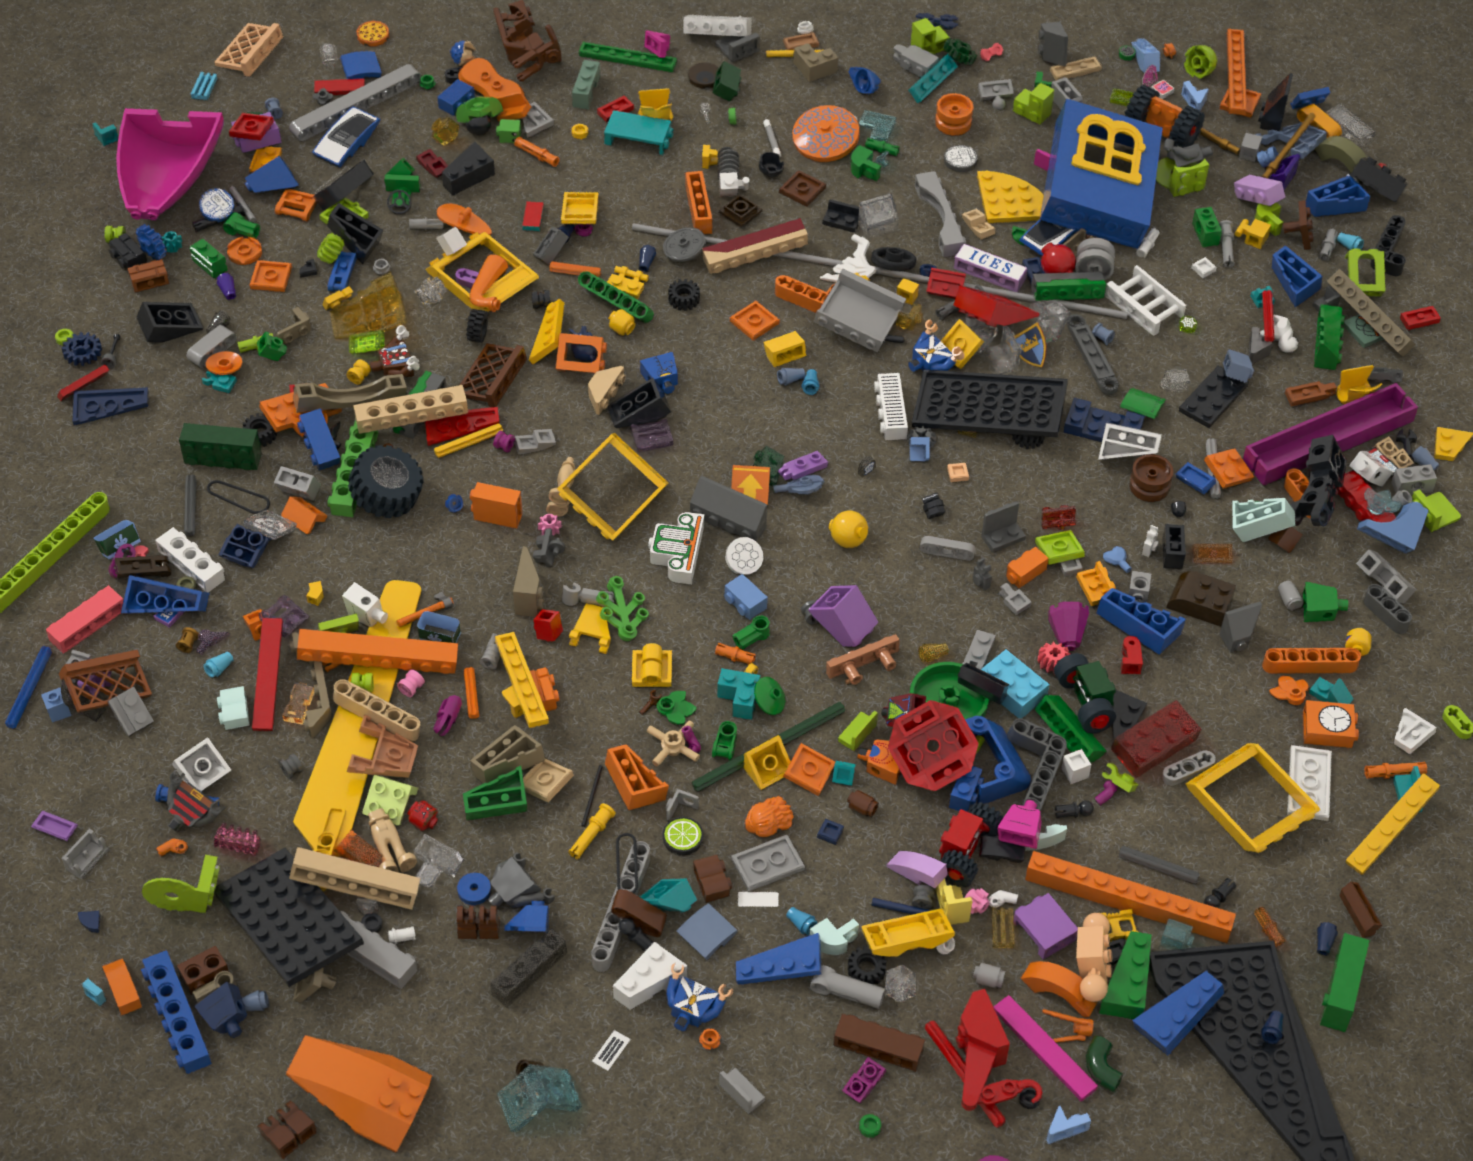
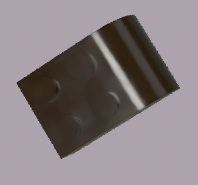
M1187 571L1179 576L1166 608L1221 627L1225 612H1228L1236 585L1198 572Z

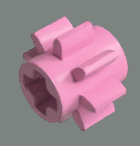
M548 513L540 517L538 530H542V535H545V530L551 528L552 535L554 536L559 534V528H562L561 521L558 520L557 515L554 516Z
M982 888L980 890L971 889L965 896V898H972L971 914H974V912L982 914L990 904L987 898L989 894Z

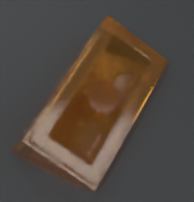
M1232 544L1192 545L1194 563H1232Z

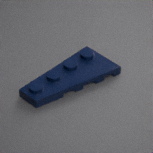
M148 387L74 391L73 425L148 407Z

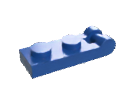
M341 252L337 257L328 282V291H342L347 287L357 259L356 253Z

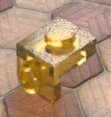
M915 303L909 315L899 312L896 325L913 331L916 324H920L923 318V313H921L922 305Z

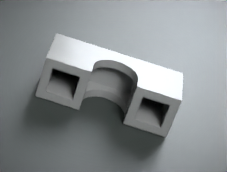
M1368 549L1356 563L1368 576L1380 582L1384 586L1383 588L1400 603L1404 604L1417 590L1378 552Z

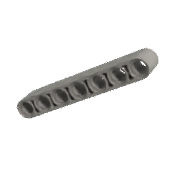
M644 841L637 842L638 890L634 893L635 895H638L650 863V847ZM634 844L631 847L620 876L621 889L627 890L625 888H631L628 890L630 892L635 889V872H631L635 871ZM617 886L591 953L592 966L598 972H604L610 968L622 937L618 926L622 919L611 912L618 890Z

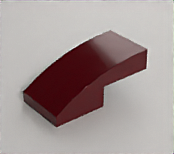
M431 149L416 156L417 162L436 178L442 175V171L448 167L441 156L437 157Z

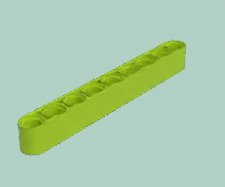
M96 492L92 494L0 579V613L109 513L110 507L105 493Z

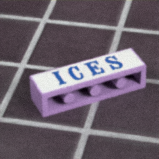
M963 244L955 256L954 269L1013 292H1018L1026 280L1027 267L969 245Z

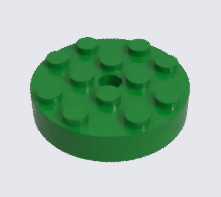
M939 662L922 669L911 683L910 693L926 696V702L932 700L957 707L964 719L974 716L985 718L988 710V698L958 683V674L963 664Z

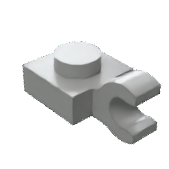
M1008 583L1000 586L1002 590L999 594L1004 598L1006 606L1015 615L1031 606L1032 602L1020 589L1014 591Z

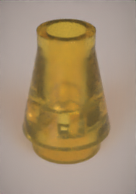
M924 643L918 648L920 660L927 663L949 652L946 643Z

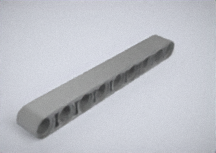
M407 64L292 121L289 130L300 141H304L330 128L351 107L354 106L364 111L418 84L422 75L412 65Z

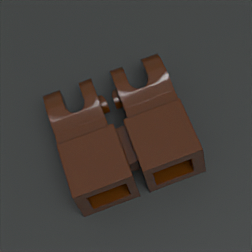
M457 906L458 939H477V930H479L480 939H499L500 918L498 917L497 906H491L490 909L480 906L478 917L476 916L474 906H469V909H465L464 906Z
M292 1101L285 1104L288 1112H284L281 1108L276 1111L281 1123L285 1125L281 1126L280 1122L270 1115L267 1120L271 1126H267L263 1122L257 1126L261 1135L277 1151L282 1160L298 1148L297 1141L302 1145L317 1133L314 1122L303 1111H300Z

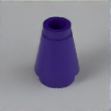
M229 273L220 274L217 277L218 287L227 300L234 299L236 297L234 278Z

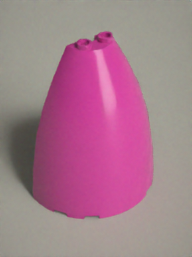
M125 108L116 155L117 175L125 207L131 213L132 218L137 220L141 218L157 220L159 215L173 206L191 188L204 170L221 135L224 125V118L221 112L189 111L188 118L190 122L162 121L158 110Z

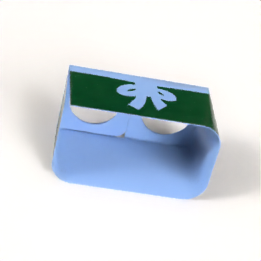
M129 520L121 521L94 537L100 552L108 559L114 557L121 545L131 544L134 546L141 542L134 523Z
M426 611L422 613L417 623L419 640L456 643L461 634L459 620L453 617ZM426 625L454 631L453 641L451 636L427 631L424 628Z

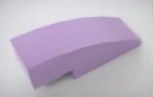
M899 851L887 864L889 869L919 885L924 882L933 888H936L948 875L945 863L916 852Z

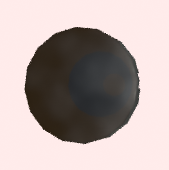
M705 62L693 65L689 69L688 74L690 83L695 87L703 89L708 86L709 88L714 87L718 67Z

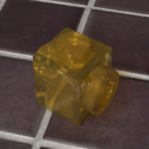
M448 116L443 119L438 118L431 127V130H433L432 138L443 146L449 142L452 143L458 136L460 125Z

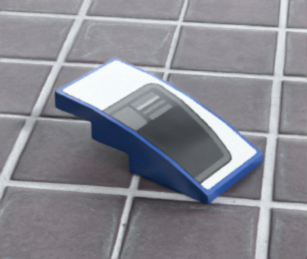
M353 106L331 126L312 153L341 168L348 156L353 157L359 146L363 147L381 120Z
M1038 220L1019 241L1043 256L1041 249L1046 244L1052 242L1054 245H1063L1078 231Z

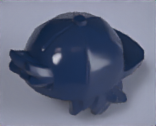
M582 326L579 333L569 329L570 334L593 336L592 333L587 332L586 326ZM571 344V351L576 359L582 362H594L597 359L598 351L594 346Z

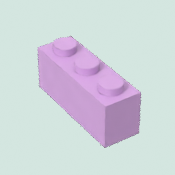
M1248 175L1234 182L1235 194L1238 199L1270 206L1285 198L1283 185L1280 181Z

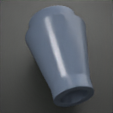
M781 368L777 372L778 382L784 385L805 378L803 368Z
M1418 447L1411 456L1414 459L1413 461L1421 466L1431 464L1433 470H1436L1440 465L1426 447Z
M257 990L242 998L246 1011H264L265 1008L269 1007L266 991Z

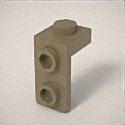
M299 307L292 310L295 324L277 332V338L282 339L283 344L290 343L292 340L304 336L311 331L309 316L306 312H302Z

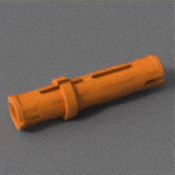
M522 137L516 138L515 147L537 157L539 161L546 162L553 167L559 164L560 158L549 153L547 149H542Z
M1426 762L1383 763L1382 765L1365 766L1364 772L1367 779L1377 777L1389 779L1394 777V775H1409L1413 766H1418L1420 775L1423 773L1426 775L1427 764H1425Z

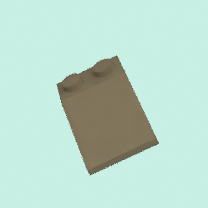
M523 546L513 589L515 615L536 617L539 610H542L544 606V599H542L543 587H540L539 577L528 548Z

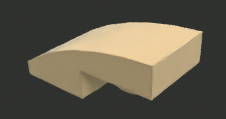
M1389 436L1373 446L1398 469L1407 468L1414 463L1403 448L1399 450Z

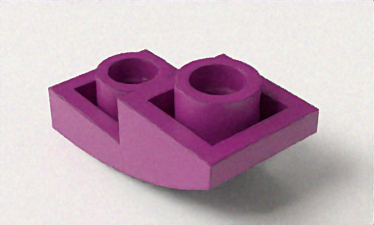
M867 1057L858 1072L852 1075L842 1092L861 1104L886 1073V1069Z

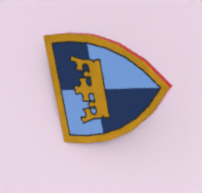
M1037 322L1008 341L1022 360L1031 365L1043 367L1046 358V340Z

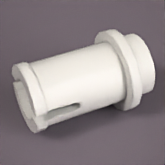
M414 927L397 930L392 928L391 931H388L389 943L397 945V942L415 940Z

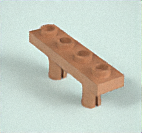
M895 634L875 643L867 644L855 651H850L840 657L832 658L830 661H827L826 674L831 679L845 673L851 684L856 685L862 680L856 668L880 659L887 671L893 670L896 667V662L891 654L899 651L900 639Z

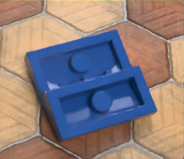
M353 52L340 57L347 79H364V76L380 78L382 72L375 52Z

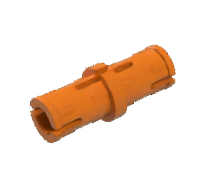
M718 643L715 650V655L748 665L754 662L756 658L755 653L741 650L737 646L735 648L722 643Z

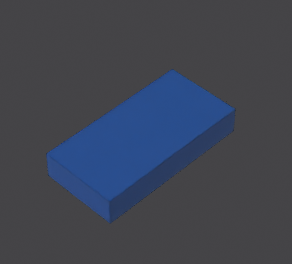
M1189 462L1176 473V478L1202 494H1205L1216 484L1214 477Z

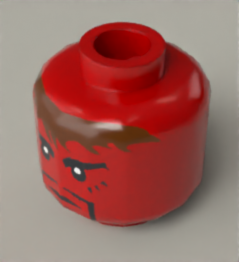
M424 800L416 801L407 813L409 815L408 821L421 831H425L428 828L433 829L439 820L436 818L438 810Z

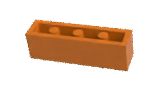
M685 172V188L693 227L699 229L703 234H712V215L703 172Z

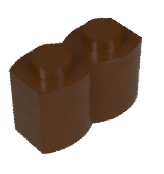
M717 854L693 861L694 874L705 903L730 896L732 883L730 878L725 876L726 868L724 861L719 860Z

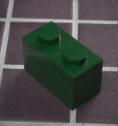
M723 61L716 71L713 94L727 101H731L733 97H736L740 91L738 86L742 78L740 77L741 69Z

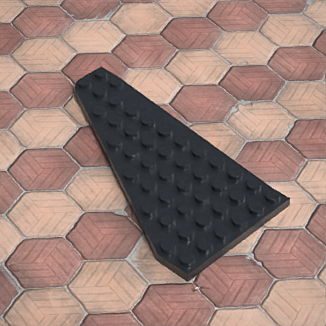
M1274 941L1150 952L1149 963L1154 984L1165 998L1205 971L1223 984L1224 994L1193 1027L1192 1031L1301 1161H1355L1284 979ZM1279 1011L1284 1015L1283 1037L1278 1043L1271 1044L1263 1040L1261 1029L1271 1015V1012Z

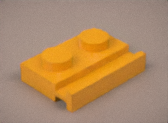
M267 146L256 149L249 167L250 173L255 172L276 157H281L282 148Z

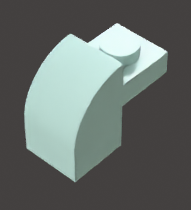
M826 918L810 928V935L819 933L821 952L828 955H841L847 952V943H851L857 938L859 924L855 919H852L839 929H836Z

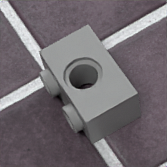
M1431 464L1395 469L1391 484L1395 493L1406 490L1410 495H1413V492L1419 489L1422 493L1433 492L1437 477Z

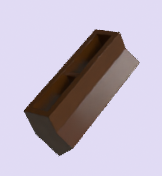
M1349 882L1341 889L1339 896L1362 938L1375 935L1382 924L1359 883Z

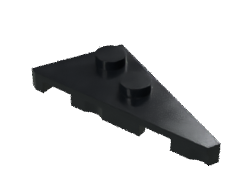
M1116 690L1113 698L1114 706H1112L1116 713V720L1112 724L1114 753L1115 756L1119 757L1142 716L1147 703Z

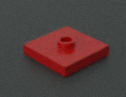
M242 113L230 129L229 136L261 141L274 123V119L272 116Z

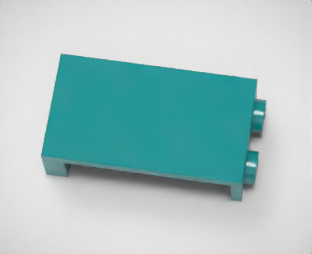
M613 110L604 131V144L611 146L614 137L659 145V154L663 155L664 150L669 147V138H672L674 129L671 128L670 120Z

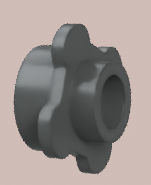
M322 88L318 93L313 94V99L317 100V103L320 105H326L333 99V95L329 94L327 89Z

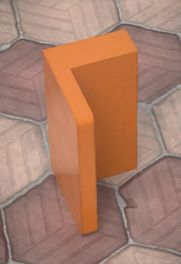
M521 91L496 97L503 107V111L496 117L499 122L500 119L515 120L524 118L531 108V105Z
M292 496L289 497L281 514L282 518L305 534L311 533L315 522H325L328 516L302 497Z

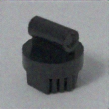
M938 492L922 498L924 503L923 509L928 519L942 516L945 513L943 500H940Z

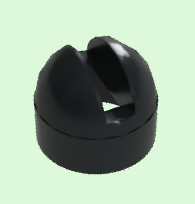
M1177 501L1171 504L1172 513L1176 517H1182L1186 513L1185 502Z

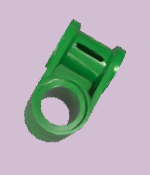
M725 721L720 724L716 740L713 744V758L719 756L728 758V761L733 759L737 742V726L734 722Z

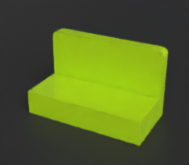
M861 711L838 737V742L855 751L877 726L878 712L874 711L868 716Z

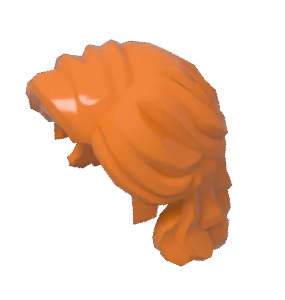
M780 796L767 798L763 803L759 802L753 805L745 820L746 830L764 838L777 833L778 828L780 830L789 829L794 818L793 812L790 810L791 806L786 805L787 802Z

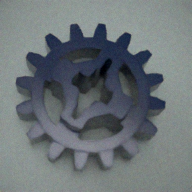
M80 332L78 336L73 334V338L67 337V342H63L61 349L64 359L68 360L69 364L74 362V366H77L78 363L84 366L86 362L90 365L91 360L97 361V356H101L102 346L100 339L96 338L95 334L90 336L89 332L86 335Z

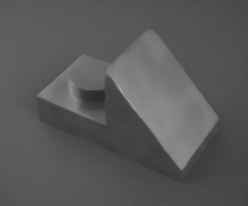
M1252 327L1250 335L1249 358L1252 364L1270 355L1273 346L1272 342L1262 341V335H1259L1260 328Z

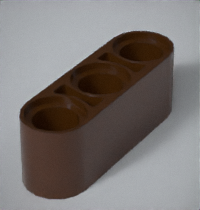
M617 890L611 912L621 919H632L635 927L639 926L645 934L660 937L666 922V913L628 890Z

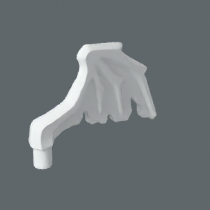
M854 234L851 240L858 243L857 250L853 253L855 258L847 257L842 261V264H837L833 268L834 273L837 274L831 275L826 273L820 279L836 283L842 268L870 278L877 272L876 267L869 265L865 257L870 242L864 237Z

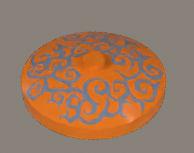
M825 105L812 108L802 114L794 124L792 135L796 149L804 157L817 162H831L845 157L856 147L860 132L858 122L852 113L838 106Z

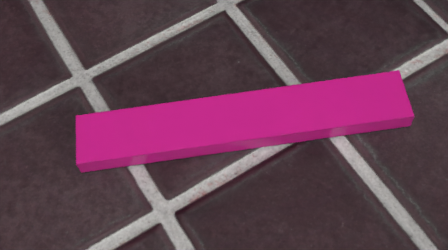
M1009 995L994 1006L997 1016L1080 1101H1083L1097 1090L1098 1085Z

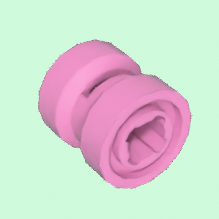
M410 670L406 674V678L399 681L397 687L402 694L412 697L416 693V689L423 686L425 680L417 671Z

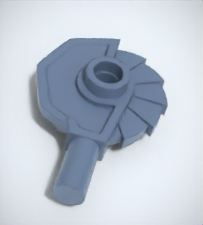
M806 475L787 482V484L775 485L774 493L788 491V493L810 494L816 492L819 488L821 489L824 480L818 475Z

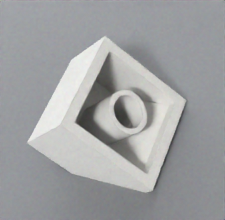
M206 738L175 759L172 764L180 776L182 773H185L183 780L188 781L200 791H203L231 771V768L209 738Z

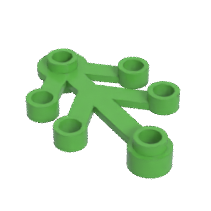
M614 576L610 578L607 589L614 593L617 605L609 600L608 593L604 591L598 593L596 601L606 606L602 608L600 617L618 629V635L622 640L630 641L636 637V627L647 619L649 612L645 608H640L636 613V617L629 622L628 616L638 605H642L645 596L640 592H636L632 601L626 606L622 593L623 579L619 576ZM613 612L620 617L621 621L612 616Z

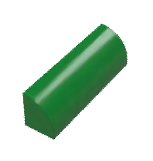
M1045 695L1036 706V712L1052 731L1066 740V747L1071 753L1082 749L1089 762L1092 763L1107 752L1093 734L1087 733L1082 728L1077 715L1059 695Z

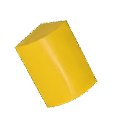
M796 331L763 342L766 355L773 367L806 356L805 341Z

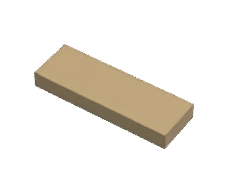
M1096 57L1067 63V66L1057 65L1050 67V72L1055 80L1065 77L1069 79L1101 71L1102 66Z

